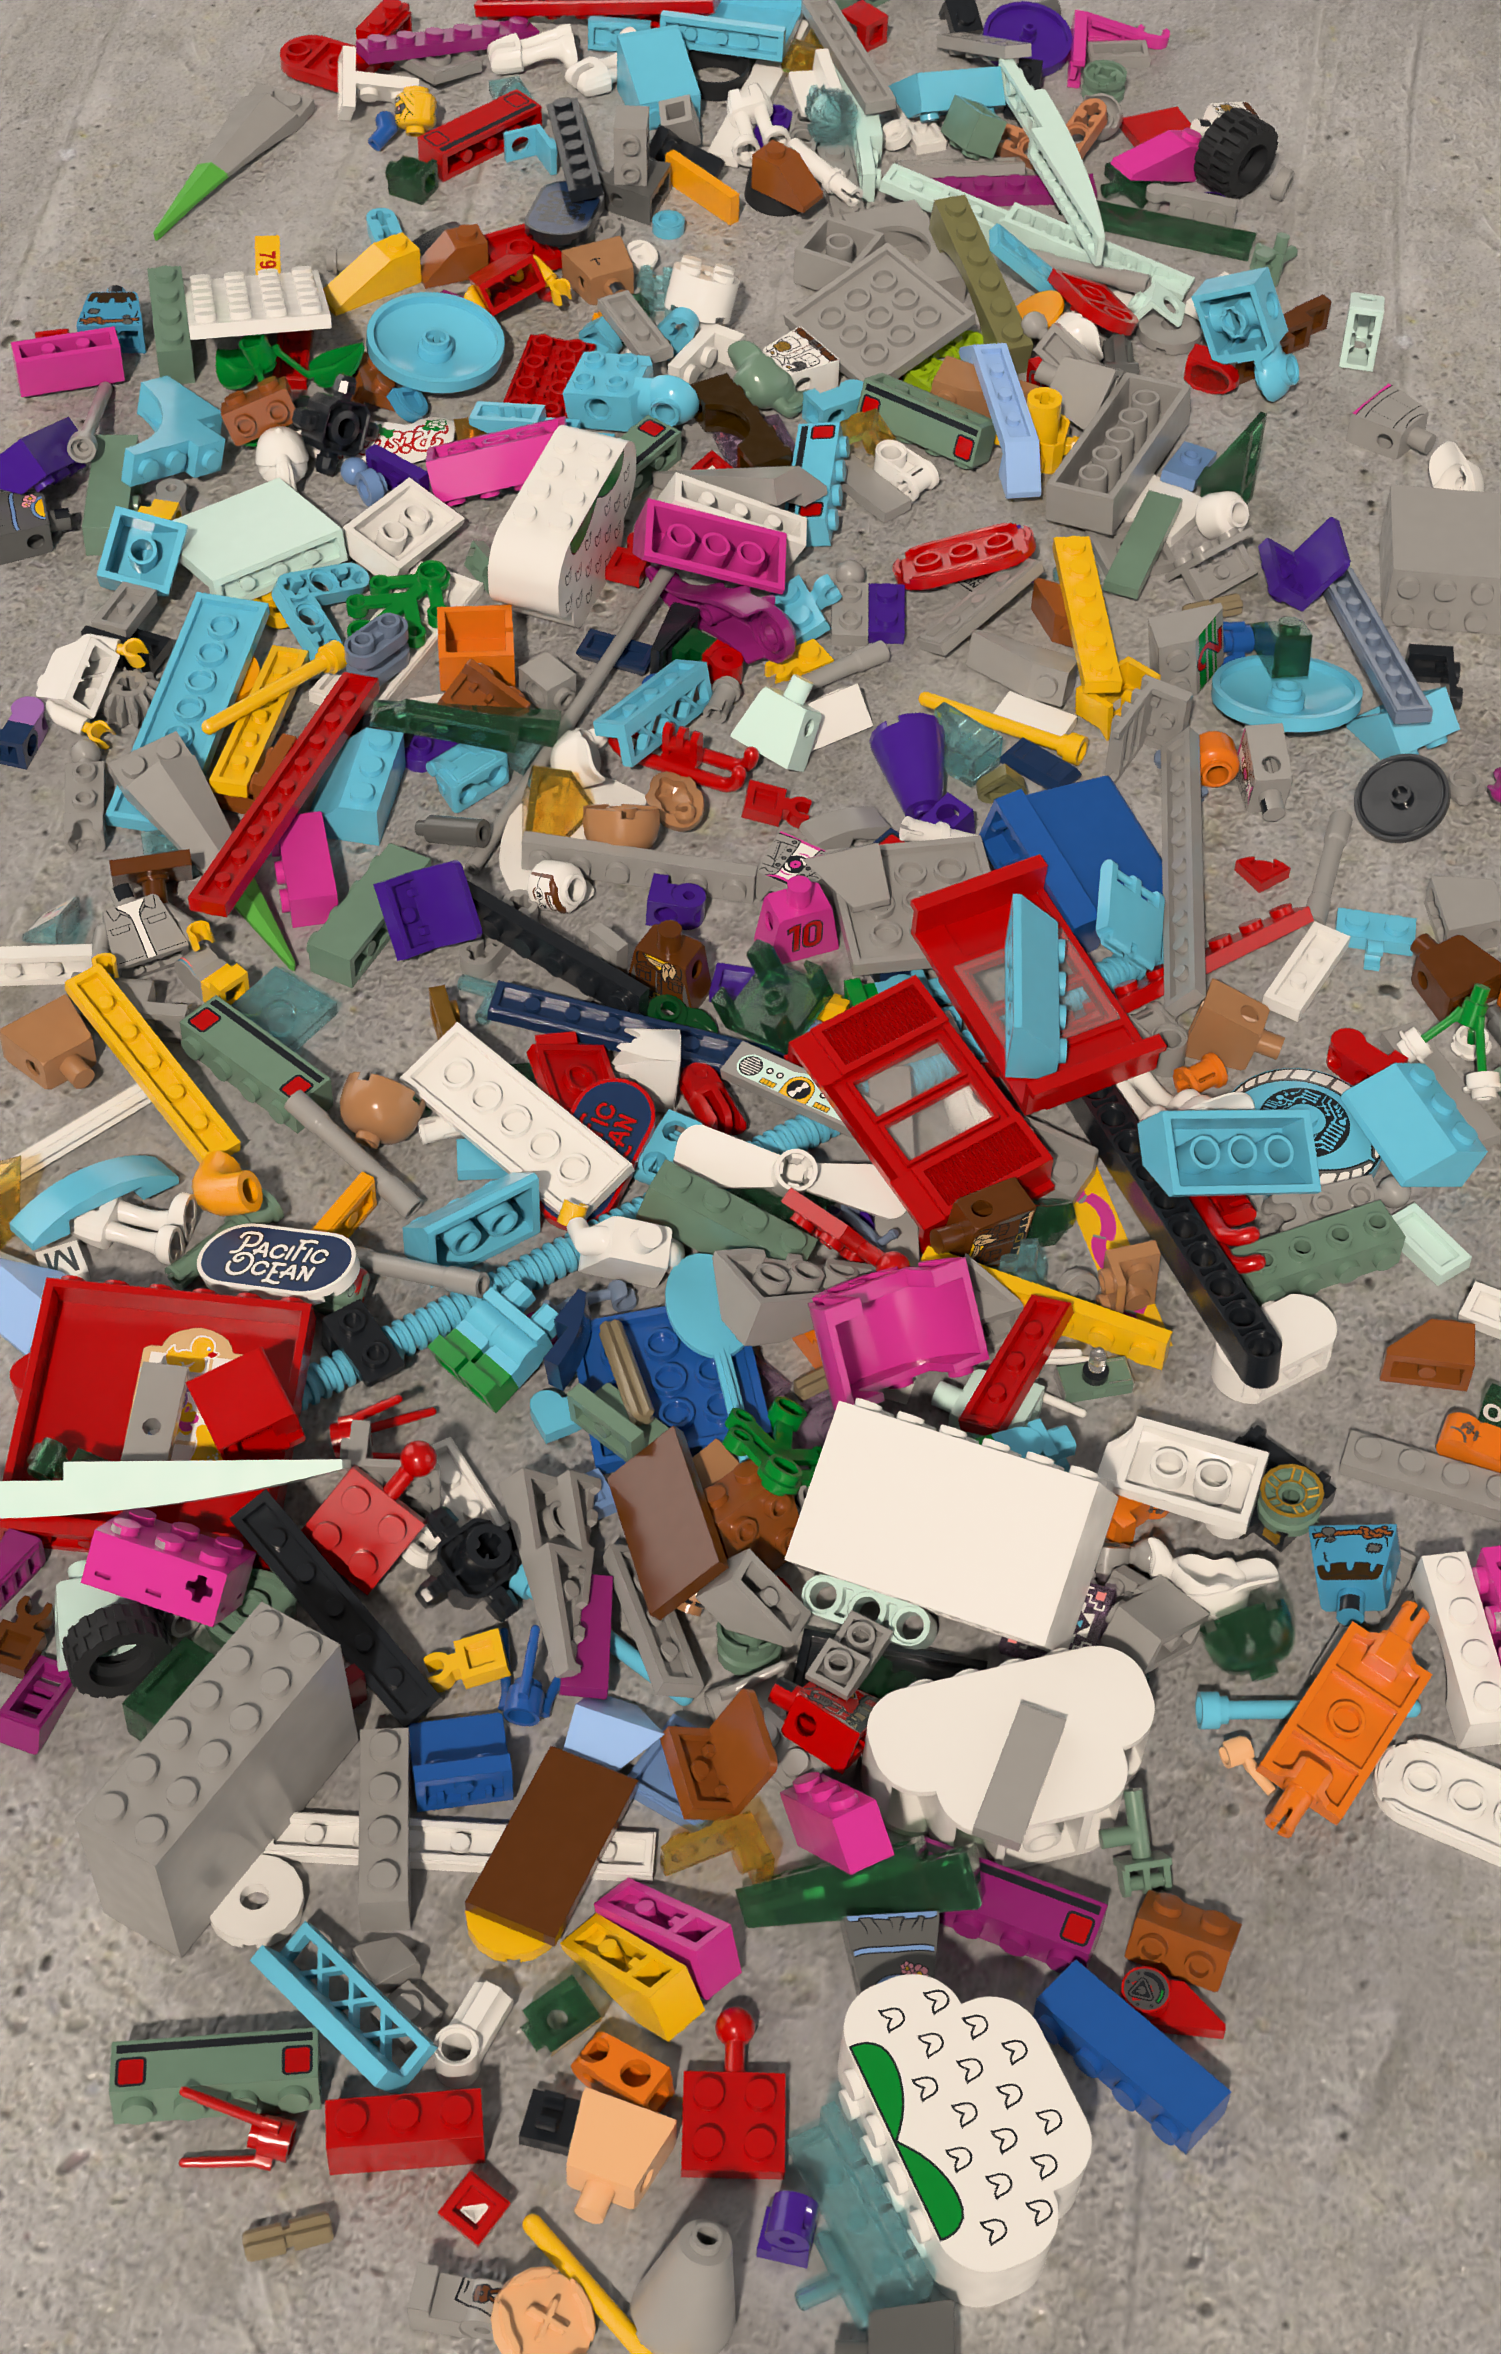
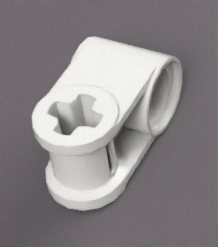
M890 439L883 440L876 445L873 470L912 499V502L917 500L919 493L925 489L931 490L938 485L939 474L935 466L930 461L923 459L908 449L903 443Z

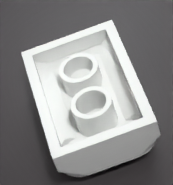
M409 477L343 527L346 552L352 559L374 575H407L411 567L460 528L465 518Z
M1137 1416L1135 1424L1131 1429L1119 1438L1107 1443L1097 1474L1098 1478L1108 1482L1107 1489L1114 1494L1204 1522L1206 1528L1214 1536L1230 1540L1239 1538L1241 1535L1246 1534L1264 1477L1269 1452Z

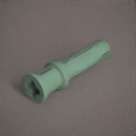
M262 1188L263 1201L258 1211L243 1215L226 1216L224 1218L225 1223L165 1268V1273L169 1275L167 1277L170 1282L179 1290H183L200 1275L197 1269L199 1253L205 1244L220 1232L242 1224L268 1225L271 1222L278 1223L282 1220L284 1213L275 1197Z

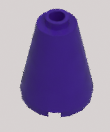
M906 713L898 716L899 722L887 726V721L879 724L871 733L869 743L871 752L905 817L910 816L921 820L943 797L946 734L943 724L940 725L938 718L925 713Z

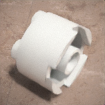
M683 255L681 262H676L673 265L664 306L669 310L671 304L677 307L689 308L695 312L700 322L715 324L716 318H723V324H728L740 280L734 276L735 269L733 267L715 264L714 268L703 265L702 260L697 257Z

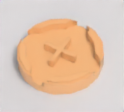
M549 2266L528 2268L508 2280L495 2297L491 2314L493 2338L501 2354H588L586 2352L589 2349L590 2342L594 2340L596 2323L593 2305L583 2287L573 2278L568 2280L564 2275L558 2273L560 2270Z

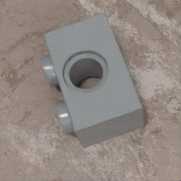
M616 105L613 128L614 185L647 186L649 171V106Z

